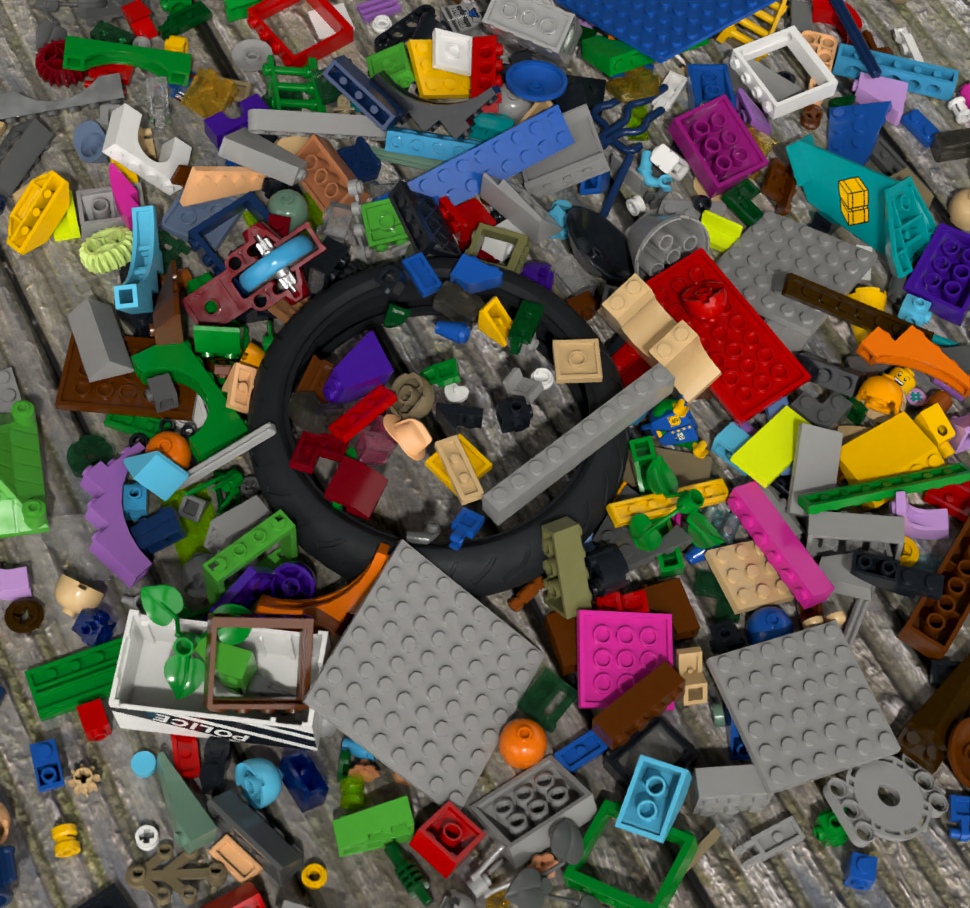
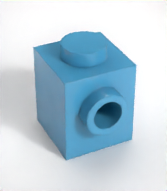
M140 483L123 485L122 508L125 521L148 518L149 492Z

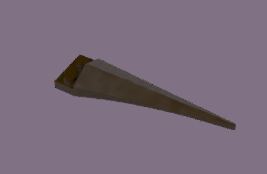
M970 653L909 719L896 737L901 748L900 751L931 774L937 771L948 753L950 734L955 725L964 718L970 704Z

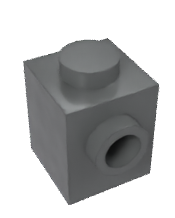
M169 373L147 379L148 389H145V395L148 402H153L157 413L179 407L177 392Z

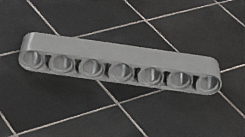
M271 109L248 110V133L299 137H311L315 134L321 138L357 140V137L362 136L364 140L384 141L387 136V130L383 132L366 115Z

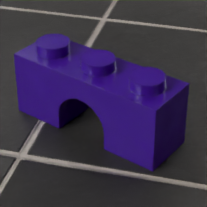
M257 93L239 102L241 116L239 118H228L220 111L204 119L205 134L217 149L221 147L224 136L243 127L248 129V110L270 109Z

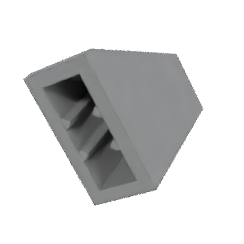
M880 549L862 551L884 557L883 550ZM853 553L821 557L818 566L834 586L833 593L868 601L872 600L876 586L850 574Z

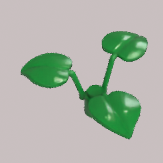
M662 455L656 457L646 470V482L651 491L656 495L664 494L665 498L679 497L676 503L677 509L654 525L646 515H634L629 521V532L632 540H634V544L643 551L657 549L661 545L662 536L656 528L679 512L689 514L686 519L689 524L686 532L692 537V543L696 547L708 549L722 544L724 540L715 527L704 515L697 512L699 507L704 504L702 493L697 489H691L688 492L684 490L677 493L679 484L676 476L665 463Z
M166 584L144 586L141 589V601L150 620L160 626H167L173 618L175 620L176 633L174 635L177 639L173 644V649L176 654L167 659L164 665V675L176 699H182L192 694L204 681L205 663L201 658L191 657V654L196 649L198 642L207 636V630L199 636L192 632L181 633L180 619L177 614L182 611L184 600L180 591ZM232 603L220 605L212 612L253 614L247 608ZM217 627V637L225 644L237 645L249 636L252 628Z

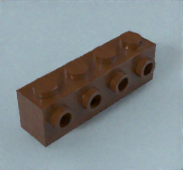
M664 661L592 719V731L612 751L618 746L625 745L631 735L636 731H642L652 718L662 715L668 705L673 701L678 702L684 696L686 680Z

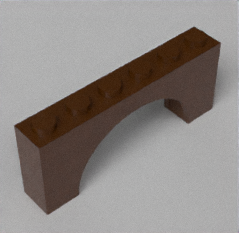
M667 578L655 585L645 584L637 588V590L620 592L621 595L645 589L648 596L650 613L672 614V639L674 643L697 637L700 625L680 578ZM595 599L591 602L592 610L598 611L597 600ZM553 610L545 616L544 627L564 676L577 672V616L567 620Z

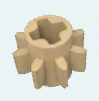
M81 764L80 768L76 771L71 770L73 779L69 780L68 784L70 787H75L73 791L76 796L82 793L87 798L93 790L98 791L95 782L101 781L99 774H95L94 766L88 769Z

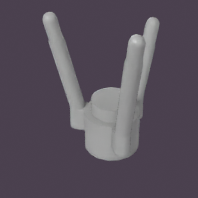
M503 844L465 882L476 898L483 895L487 899L492 894L508 888L512 882L510 880L489 889L492 883L488 876L504 863V859L501 858L486 871L485 869L505 848Z

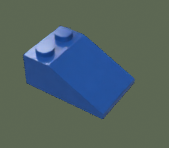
M687 64L690 111L726 94L733 107L736 108V99L727 64Z

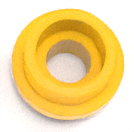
M318 863L309 864L302 871V882L309 889H319L327 881V871ZM314 873H315V874H318V875H319L318 880H316V881L311 880V879H310V875H311V874H314Z

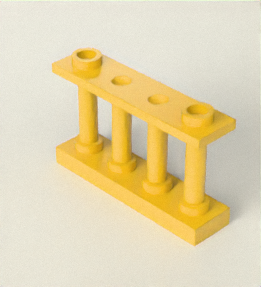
M781 0L779 3L774 2L769 5L770 8L775 10L773 16L763 10L753 14L769 23L767 30L747 18L737 23L762 37L773 34L780 17L784 15L788 8V5H786L787 0ZM735 24L720 31L716 38L722 44L728 37H733L744 44L755 41L737 31V28L734 26ZM767 53V54H764V55H762V56H759V57L755 58L754 60L757 61V62H759V60H760L762 57L766 58V56L768 55V53Z

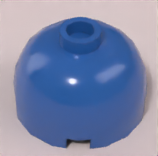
M772 606L761 607L750 615L746 623L745 637L749 645H754L793 633V623L784 610Z

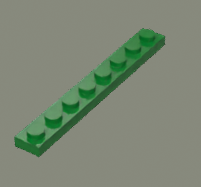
M963 462L808 493L798 496V505L806 513L815 515L823 511L839 510L842 507L859 506L866 502L896 497V492L905 491L906 494L914 492L920 493L933 488L939 489L947 485L962 484L970 481V468Z

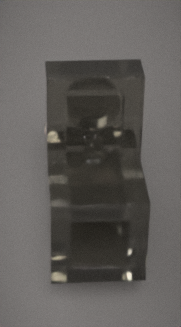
M314 392L292 393L287 408V413L293 423L300 429L313 434H322L325 427L330 426L345 412V407L342 403L321 404Z

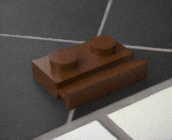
M313 355L294 396H300L304 398V401L325 410L328 401L324 397L323 387L336 365L324 359L320 360L316 358V355Z

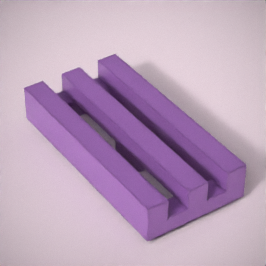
M370 0L357 4V11L364 23L373 21L378 15L389 16L401 12V5L398 4V0Z

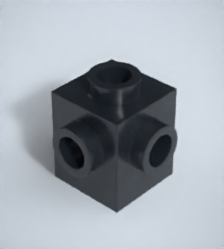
M524 396L509 397L504 401L497 402L496 416L502 434L512 431L520 432L529 428L530 419L533 418V410L531 404L526 403Z
M732 619L709 626L712 640H709V645L713 654L717 653L720 655L742 648L741 645L745 644L742 632L736 631Z

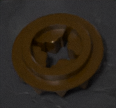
M31 598L15 600L5 611V623L10 631H14L19 635L21 633L31 634L33 630L39 629L41 622L44 621L43 608L40 603ZM28 611V615L31 618H27L22 624L19 616H23Z

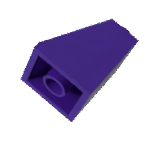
M373 331L368 332L341 360L323 387V394L333 408L365 397L380 384L385 386L394 372Z

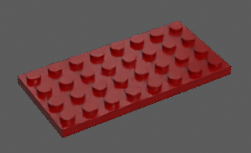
M702 247L645 282L652 289L659 304L677 323L683 319L698 334L704 350L722 373L708 389L739 426L810 381L811 375ZM705 282H722L728 296L724 312L712 322L692 318L683 305L682 294L695 285L701 288L706 287Z

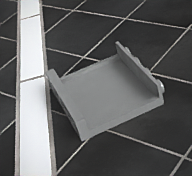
M587 104L562 113L575 143L522 170L525 181L524 186L529 194H533L540 199L611 171Z

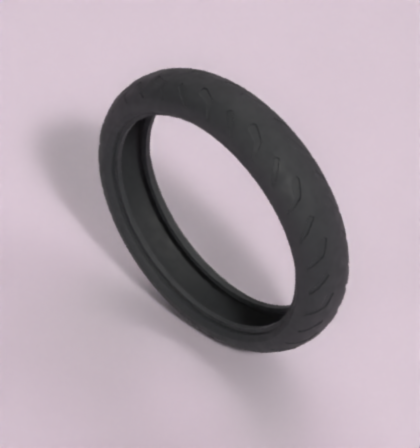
M425 257L443 284V290L425 298L421 296L401 265L402 260L354 273L321 291L299 309L276 335L259 365L254 379V388L250 396L247 418V434L267 422H271L276 426L277 433L251 448L249 454L259 487L272 513L274 514L281 509L295 524L297 544L328 569L353 581L372 561L380 543L390 545L387 554L391 555L401 539L406 542V538L374 529L358 521L343 510L333 508V502L324 498V493L317 487L308 473L289 468L290 459L296 448L291 433L293 417L300 396H294V393L313 355H316V358L320 360H325L338 347L351 338L370 328L384 324L390 304L412 310L409 317L443 315L478 321L479 310L494 296H497L511 320L514 321L522 301L526 300L545 305L544 314L536 330V339L539 340L536 350L553 366V340L599 339L602 382L567 383L583 420L621 392L624 386L610 353L598 335L559 296L535 281L501 267H498L503 272V283L500 287L468 294L450 285V274L460 258ZM394 265L404 272L407 277V283L399 296L395 293L392 296L380 290L382 285L375 281L385 266ZM630 425L578 465L567 485L545 508L517 526L498 534L464 541L458 551L449 547L451 542H430L427 545L408 544L474 598L501 593L538 578L546 572L543 569V561L547 559L542 550V525L567 516L581 526V541L583 545L606 515V506L613 502L624 476L629 451Z

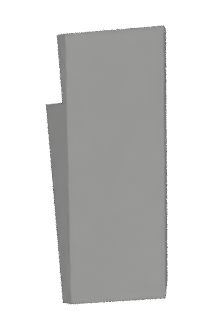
M486 172L482 175L480 197L525 235L529 236L536 244L563 230L557 221L524 188L505 179L501 180Z
M87 297L68 315V321L89 383L134 372L112 306Z

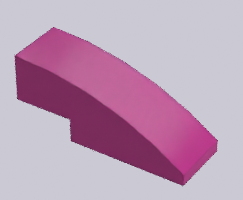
M112 163L109 165V177L113 199L122 221L131 231L133 229L132 208L140 207L138 192Z

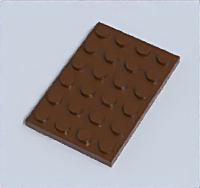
M71 333L55 406L56 409L193 421L198 394L181 383L173 382L178 396L179 407L157 413L153 402H148L145 395V389H148V385H143L135 372L89 383L73 333ZM122 336L130 360L131 356L156 345L155 338ZM189 342L194 355H198L204 363V357H201V352H195V343Z

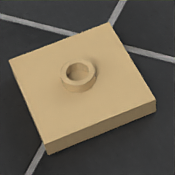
M598 338L552 341L556 384L602 382L603 376Z

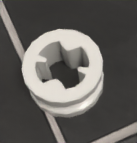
M639 195L626 200V206L631 215L637 216L646 210L645 203Z
M144 825L136 831L135 839L137 846L143 851L153 850L159 844V835L155 827ZM145 833H150L151 837L154 835V838H150L149 843H144L143 839L140 841V838L145 837Z

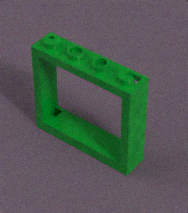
M605 799L583 838L584 850L581 860L576 865L568 864L562 875L566 886L582 894L591 895L598 901L614 908H667L698 850L696 837L685 829L680 831L671 827L665 840L682 848L653 903L650 904L580 873L610 817L617 819L621 810V802H611Z

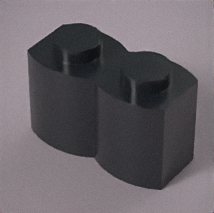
M210 736L205 744V761L200 768L199 778L203 794L217 796L225 791L227 785L226 771L231 764L232 756L228 738Z

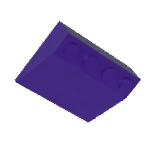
M940 222L903 290L908 294L932 302L929 310L940 318L958 326L962 325L970 310V234Z

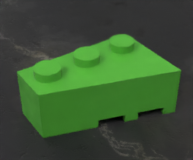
M406 795L353 814L341 815L333 820L332 829L339 858L387 847L393 842L401 844L411 841L414 837V821L408 796Z

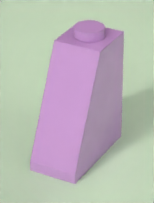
M861 72L859 79H854L852 91L855 92L854 96H856L855 101L859 104L891 101L892 108L886 115V121L895 126L899 125L903 114L908 82L881 76L873 79L870 74Z

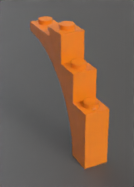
M380 543L374 558L366 569L350 584L321 597L301 600L279 599L262 594L254 614H302L311 616L317 607L341 623L348 625L351 615H355L391 556L387 554L390 545ZM268 628V629H276V630H285V631L300 632V629Z

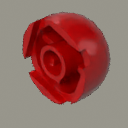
M718 281L705 282L706 287L701 288L698 285L692 286L682 294L683 305L692 318L712 322L724 312L728 296L724 284Z

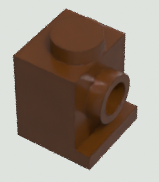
M589 290L566 300V303L585 321L592 319L596 315V310L600 309L598 299L593 297Z

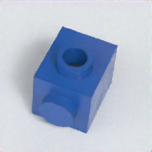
M852 852L846 861L843 885L856 890L868 891L875 882L878 857Z

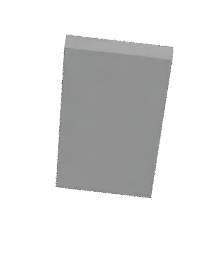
M806 423L799 424L786 510L787 514L808 518V513L798 505V496L836 488L843 433Z

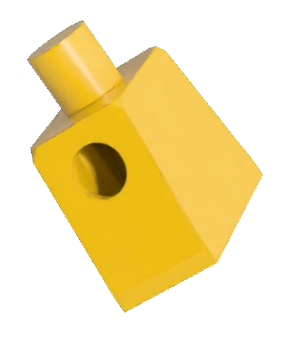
M936 403L920 412L913 421L937 447L943 459L945 460L956 452L949 441L956 433L940 405Z

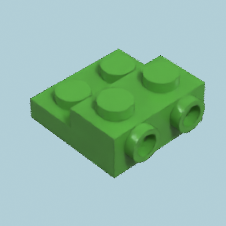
M404 42L366 57L370 79L378 72L385 71L402 88H407L412 82L416 81Z
M389 198L361 205L367 240L372 250L384 252L389 250L388 246L395 244L399 246L409 241Z

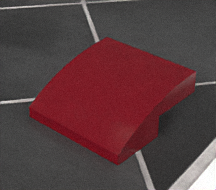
M344 456L324 493V498L346 506L347 512L369 520L388 484V479L363 463Z

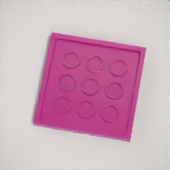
M595 610L577 611L578 708L605 709L664 661L673 668L672 614ZM674 701L667 706L665 711H674Z

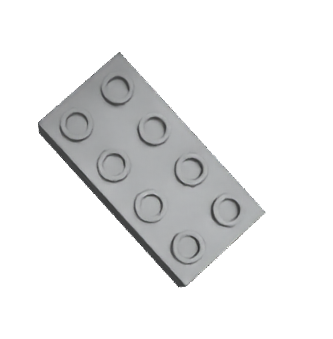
M823 511L815 515L808 514L805 531V549L813 558L853 553L854 550L869 551L880 549L883 550L884 557L899 560L904 545V517H898L894 514L885 516L872 513L855 514L847 511Z

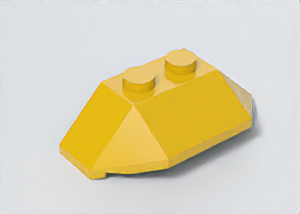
M51 170L30 181L9 215L6 243L19 254L25 255L50 239L70 206L69 182Z

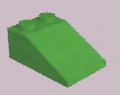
M203 638L198 642L196 649L191 654L193 657L201 658L204 663L207 638ZM216 641L214 678L232 694L240 695L241 692L245 693L253 675L256 674L258 669L253 652Z

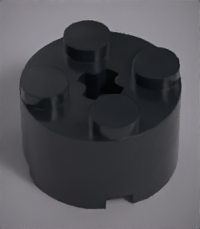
M607 543L585 552L586 557L584 561L589 573V579L587 580L592 598L596 596L600 598L628 587L630 584V579L626 580V573H629L627 562L618 548L613 549L611 547L612 543Z

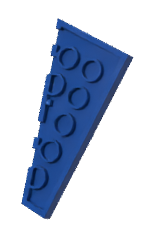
M892 102L830 107L828 151L864 166L868 162L879 138V131L886 122V115L892 108Z

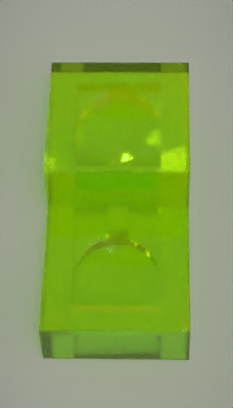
M647 105L632 109L631 119L626 128H636L641 125L643 119L647 116ZM649 130L638 136H627L628 141H648Z

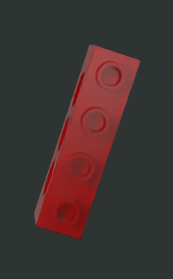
M497 35L472 37L470 99L479 96L495 85L503 87L502 75L500 74V71H503V62L500 59V56L503 55V45L498 42ZM502 93L497 95L499 99L491 106L486 104L482 108V114L499 112V103H502Z

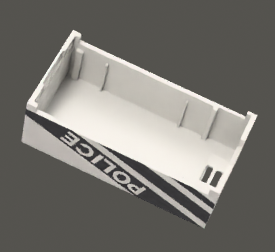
M129 609L108 702L120 728L200 738L215 736L228 738L229 741L318 751L323 717L310 707L308 709H301L300 712L290 713L288 717L277 712L262 713L260 709H251L250 713H237L235 709H225V713L210 712V709L203 705L204 681L192 694L182 699H176L164 675V665L167 659L176 654L173 649V644L177 639L174 635L176 633L174 618L169 625L160 626L151 621L147 615L141 614L139 610ZM180 619V630L192 632L199 636L207 630L208 622ZM252 628L249 636L243 642L232 645L253 652L258 665L255 675L263 676L270 680L273 686L296 695L300 632ZM318 630V634H313L310 688L332 653L328 631ZM214 678L213 696L243 697L244 693L242 692L240 695L228 692Z

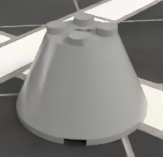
M646 213L632 226L628 227L625 233L634 272L644 282L701 247L705 252H709L710 238L706 227L696 218L686 215H654Z

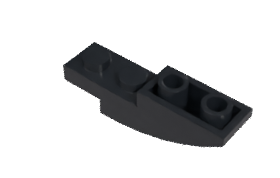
M857 550L853 551L850 574L878 588L910 598H914L915 595L935 600L942 598L944 575L900 565L901 561Z

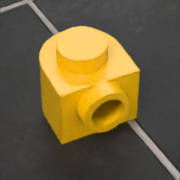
M170 35L169 39L165 40V50L188 53V37Z

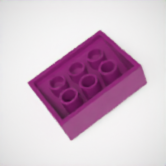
M726 94L674 118L667 129L710 199L731 189L769 164Z

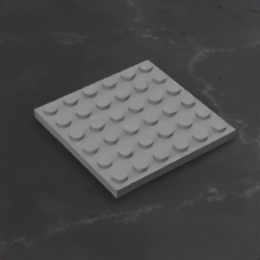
M765 210L763 217L754 225H751L715 264L759 315L811 337L829 317V314L781 295L786 274L794 273L847 296L877 262L878 254Z
M836 620L713 656L706 661L768 795L896 754L901 750Z

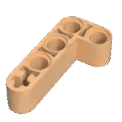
M803 31L801 33L831 72L837 48L836 38L815 31ZM811 76L807 90L818 86ZM823 100L813 104L820 106L823 103Z

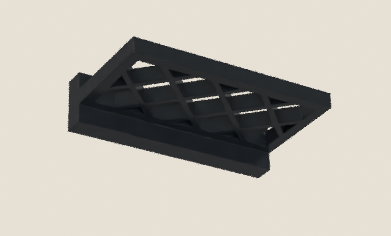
M400 180L388 194V197L415 253L422 252L425 257L428 254L439 257L460 258L462 252L435 199L411 191L407 182Z

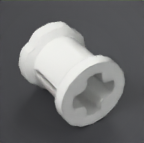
M962 96L954 98L948 104L949 110L954 112L956 121L959 124L970 120V109L966 106V100Z

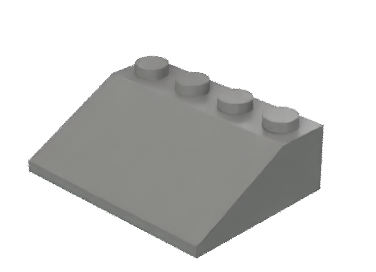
M552 755L547 756L536 765H533L470 806V810L497 848L501 844L505 846L501 853L516 869L531 860L536 854H540L551 846V834L554 828L565 818L570 819L579 828L593 819L598 812L593 794Z

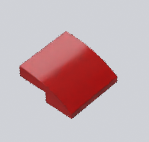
M970 481L962 484L947 485L939 489H928L922 501L938 509L947 508L949 515L964 522L970 512Z

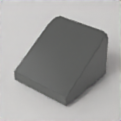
M195 494L187 497L184 496L178 513L184 518L199 523L211 501Z

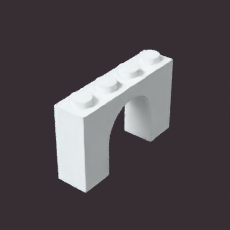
M124 103L112 111L102 152L164 193L172 195L183 187L172 184L170 179L178 165L188 166L192 147L174 137L162 145L159 162L153 161L143 152L138 142V130L142 114Z

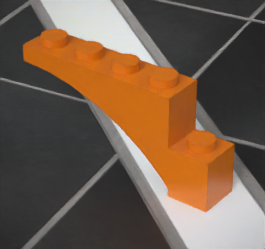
M913 325L896 341L892 339L887 331L882 330L878 326L860 343L855 351L870 366L874 364H887L914 369L942 381L965 399L970 396V375L959 368L953 359H949L938 345L933 344L925 337L921 330L916 329Z

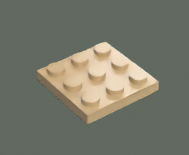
M754 540L710 549L704 554L735 615L765 606L789 602L795 598Z

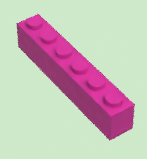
M756 481L733 488L726 503L752 537L755 544L766 556L768 562L774 567L782 581L793 593L795 599L804 610L825 602L834 590V586Z

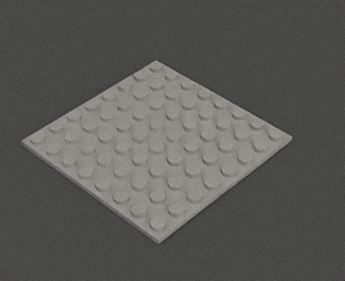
M401 539L302 702L438 806L442 807L450 801L461 811L499 742V736L504 726L512 718L545 654Z

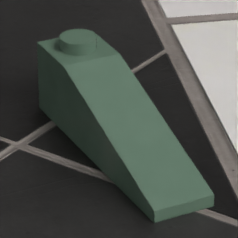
M163 751L158 753L156 770L172 824L174 838L177 845L181 848L183 847L187 854H190L214 841L217 827Z

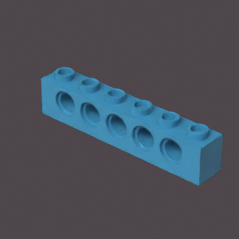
M840 43L832 74L858 80L861 72L868 73L855 47ZM871 50L882 70L881 77L908 82V92L946 101L951 100L957 84L959 70Z
M393 126L387 130L385 151L448 161L484 141L463 139L461 137L455 140L449 135L431 132L424 133L419 130Z

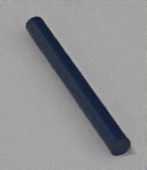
M626 154L600 211V215L607 218L634 159L632 154Z

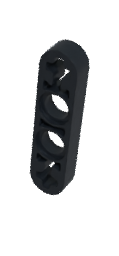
M423 4L375 38L374 51L378 53L411 39L416 26L409 27L407 24L409 22L418 24L425 12L435 14V8L428 4ZM398 32L401 33L402 36L394 37L392 34Z

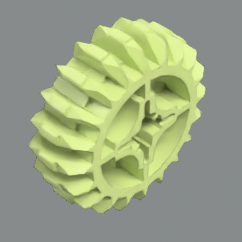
M114 225L112 228L106 227L104 230L99 229V232L92 233V236L86 238V242H83L79 249L82 264L89 272L94 274L99 272L101 274L105 272L111 273L112 270H118L120 267L126 266L127 262H131L132 231L124 226L117 227Z

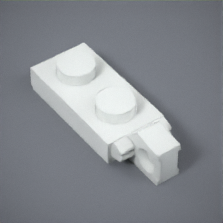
M905 26L895 28L893 36L895 42L900 43L901 55H905L907 59L924 62L912 34L908 33Z
M670 70L662 83L667 84L669 88L665 93L652 101L653 111L662 106L665 108V111L669 112L688 84L687 77Z

